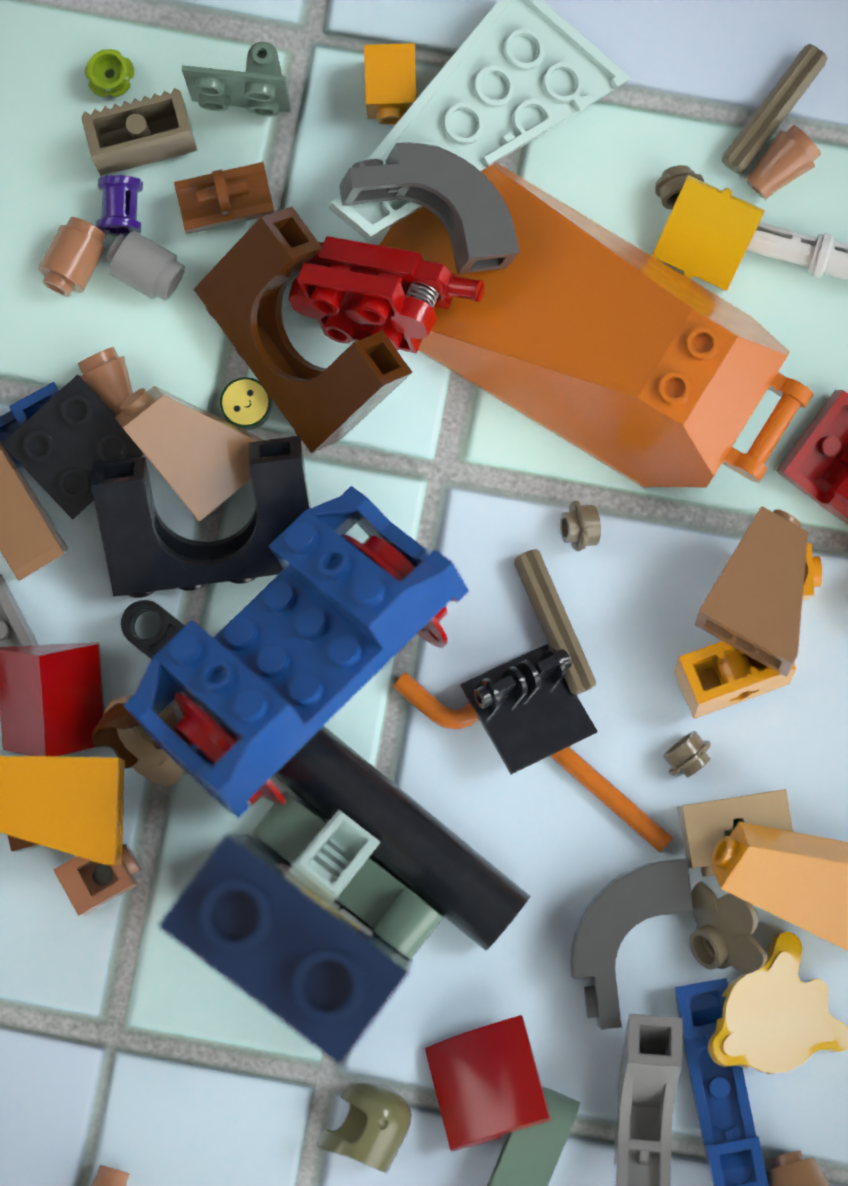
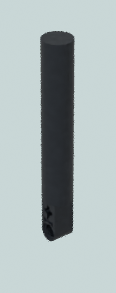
M139 600L130 604L121 617V630L125 638L151 660L185 627L183 623L166 609L150 600ZM145 612H156L160 618L158 633L152 638L140 639L135 631L137 618ZM325 726L274 774L278 780L328 821L340 810L380 841L371 857L485 951L500 937L531 897Z

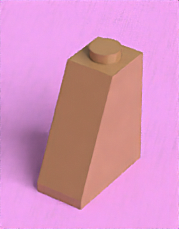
M155 385L148 391L145 388L135 391L120 405L122 412L114 418L199 522L251 480L249 442L262 441V438Z
M761 506L700 607L695 626L785 677L789 675L798 656L808 531L801 528V523L794 516L779 509H775L772 512Z

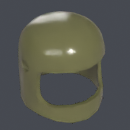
M358 1080L345 1088L340 1096L343 1100L350 1103V1109L344 1122L337 1130L324 1128L316 1145L325 1151L350 1157L383 1173H388L409 1131L412 1119L411 1109L406 1100L390 1087L376 1081Z

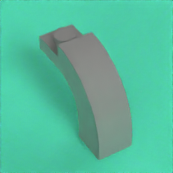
M629 1014L622 1050L614 1148V1165H616L615 1186H671L673 1111L677 1083L682 1068V1018Z

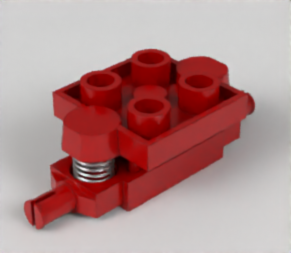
M326 236L324 243L319 242L322 248L308 263L303 264L298 278L293 280L288 301L292 309L308 318L317 319L324 335L335 342L348 344L351 341L357 342L383 331L397 351L401 350L417 354L423 338L428 336L438 319L433 307L448 310L453 297L480 302L484 295L485 285L483 280L456 276L444 264L423 261L420 252Z

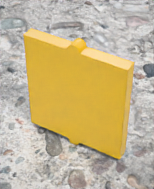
M688 175L652 256L684 271V275L689 279L695 276L728 291L765 210L733 196L729 188L720 190Z

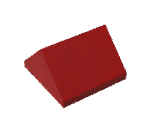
M100 642L0 647V721L3 750L29 756L57 757L95 748L96 746L92 741V732L105 712Z

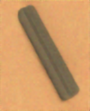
M813 44L804 46L724 152L722 162L727 168L737 174H743L825 66L828 57L822 50Z
M532 549L518 555L514 559V565L550 648H554L557 651L564 649L570 656L572 665L566 669L564 676L570 692L574 695H579L593 689L596 685L595 677L540 551Z

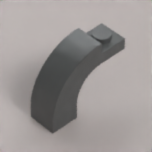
M396 143L387 157L385 165H383V161L380 159H368L352 165V168H348L339 185L342 206L403 200L419 204L430 210L442 222L449 234L457 274L505 269L520 253L512 217L498 190L474 165L450 151L421 143Z
M687 859L657 861L630 869L604 886L585 909L573 938L570 959L571 977L573 979L592 977L593 986L584 987L587 1018L597 1017V1024L601 1030L622 1028L615 965L619 947L625 936L631 929L646 919L660 915L693 912Z

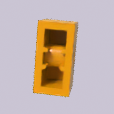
M720 641L679 656L674 673L693 719L789 685L797 668L794 664L789 675L785 677L729 644Z

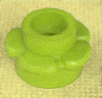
M104 49L96 52L89 59L85 67V76L89 79L88 86L94 94L100 97H106L107 95L119 97L124 95L131 86L130 79L135 75L131 60L127 57L124 58L119 51L114 49ZM108 70L114 71V76L112 78H107L105 76V73Z

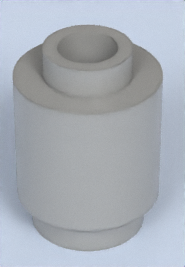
M135 230L130 232L127 237L120 234L110 246L106 256V261L111 263L109 268L110 275L151 299L157 296L164 301L168 300L178 287L185 272V265L177 261L176 254Z

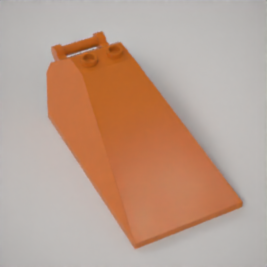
M497 162L481 172L498 190L513 220L520 253L507 268L457 274L449 234L438 217L425 207L420 208L390 227L380 246L420 252L423 261L444 264L456 276L483 280L485 285L484 295L480 302L453 297L448 310L433 307L438 319L428 336L423 338L418 351L644 489L646 487L707 488L721 464H724L743 477L759 483L767 471V467L764 464L799 407L805 408L813 396V392L807 386L778 372L790 351L752 316ZM768 389L781 398L746 454L742 453L732 446Z

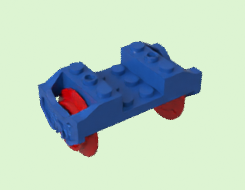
M350 486L341 496L305 510L269 545L284 570L214 637H211L191 620L152 658L135 694L123 705L144 731L181 769L202 785L212 797L214 796L223 808L238 818L261 797L283 807L286 804V800L270 778L416 634L430 644L443 648L448 643V638L439 622L448 614L446 605L450 601L459 602L469 592L451 560L436 549L425 548L394 525L365 495L353 486ZM356 523L369 536L363 543L346 535ZM174 699L184 716L173 726L182 739L158 717Z

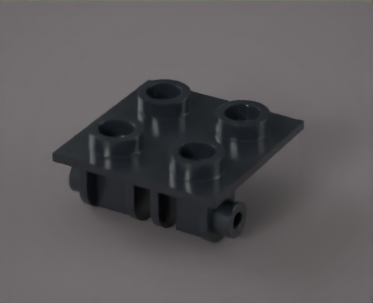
M78 374L2 443L4 448L72 520L94 501L91 489L94 463L136 458L144 455L114 418L116 415Z
M545 644L460 685L510 775L598 732L578 696L570 692L564 678L566 669L572 665L570 656L564 649L557 651Z

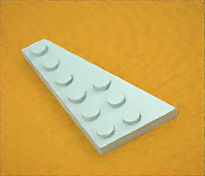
M498 0L368 159H380L383 161V165H385V161L396 143H421L450 151L474 165L478 170L483 171L625 85L632 77L543 0ZM340 192L328 206L333 213L367 241L423 207L419 204L403 200L342 206Z

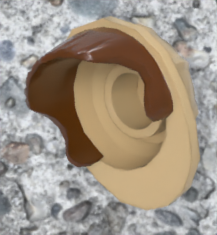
M133 695L114 698L92 732L93 744L96 747L107 746L111 748L117 757L125 760V769L132 767L152 783L164 786L176 784L185 774V771L144 731L123 706ZM168 705L158 717L182 739L173 727L179 721L175 709Z

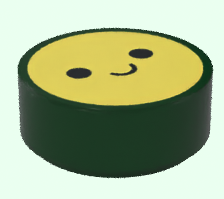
M241 377L231 381L223 389L220 397V408L227 422L244 430H253L263 425L269 418L272 410V400L258 380L250 377Z

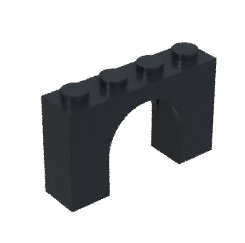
M301 436L249 442V468L256 507L251 518L242 529L227 538L217 541L190 540L176 534L164 524L155 508L145 456L94 463L91 489L113 597L128 595L134 598L149 596L155 591L175 588L193 591L204 587L206 584L227 581L235 584H244L255 580L257 577L278 575L284 570L269 545L305 510L312 508Z

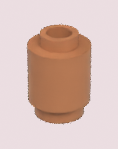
M70 217L66 225L59 226L38 266V271L45 276L42 283L52 291L67 297L70 296L72 291L83 293L105 251L102 245L106 238L105 233L85 220Z

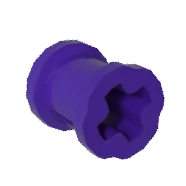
M106 175L98 178V188L102 191L101 219L96 221V227L105 234L119 236L120 234L127 236L134 230L141 233L142 224L137 221L138 193L143 191V182L139 178L126 175Z

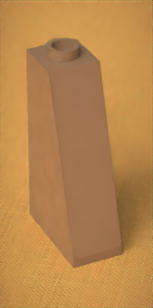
M0 439V552L17 580L21 581L63 555L69 547L13 458L2 445Z

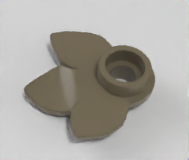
M704 882L697 883L691 891L692 913L697 926L690 935L689 944L692 954L698 963L707 969H725L732 966L743 974H751L762 968L766 964L767 953L752 936L757 928V914L753 904L731 893H727L718 899Z

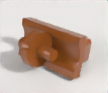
M263 162L224 171L219 169L212 171L211 174L174 182L186 234L252 220L275 212Z

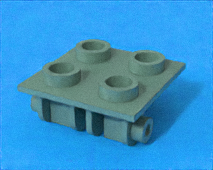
M257 42L250 47L247 54L245 72L182 65L181 70L191 100L198 102V105L204 109L225 111L228 110L229 105L248 107L249 112L260 116H277L279 111L291 112L292 110L286 77L282 76L278 52L268 42Z

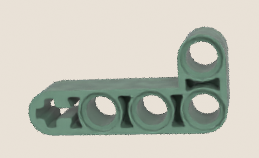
M284 790L282 795L286 800V804L281 807L274 803L252 832L293 865L327 823ZM370 857L336 898V900L372 927L379 937L409 960L414 957L444 918L420 896Z
M542 1086L551 1121L508 1133L487 1186H548L574 1124L580 1102Z

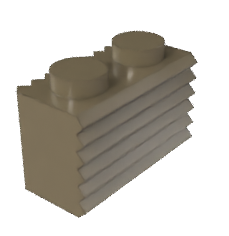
M176 88L173 89L171 94L164 90L161 96L154 93L151 99L144 96L140 102L134 98L131 104L124 101L120 107L114 103L111 109L104 106L101 112L94 109L92 114L84 112L81 116L91 158L100 176L198 151L181 91Z

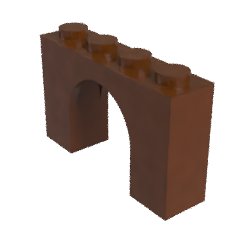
M289 207L261 216L193 290L205 305L208 313L216 320L234 345L238 355L244 359L262 384L267 395L275 402L293 427L295 434L301 436V441H303L312 454L343 439L413 372L383 331L352 343L328 368H322L310 363L297 352L284 328L282 300L286 287L292 278L301 270L303 264L308 263L322 247L295 209Z

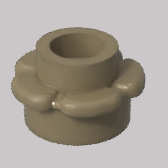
M686 165L672 166L662 173V177L656 181L655 193L661 198L663 207L672 210L688 175L704 182L703 176L695 174Z
M573 501L569 506L570 512H563L561 514L560 532L563 541L571 543L573 549L580 552L586 546L598 545L601 536V523L599 513L594 505L580 506L579 501Z
M692 731L682 737L663 755V758L672 767L669 773L676 775L681 771L688 778L698 772L711 759L706 753L711 746V742L709 740L703 741L696 731Z

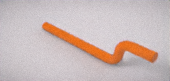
M404 672L392 686L429 720L443 728L458 730L469 727L479 720L469 702L462 708L450 709L443 705L407 672ZM568 747L550 756L659 853L673 839L667 831L573 749Z

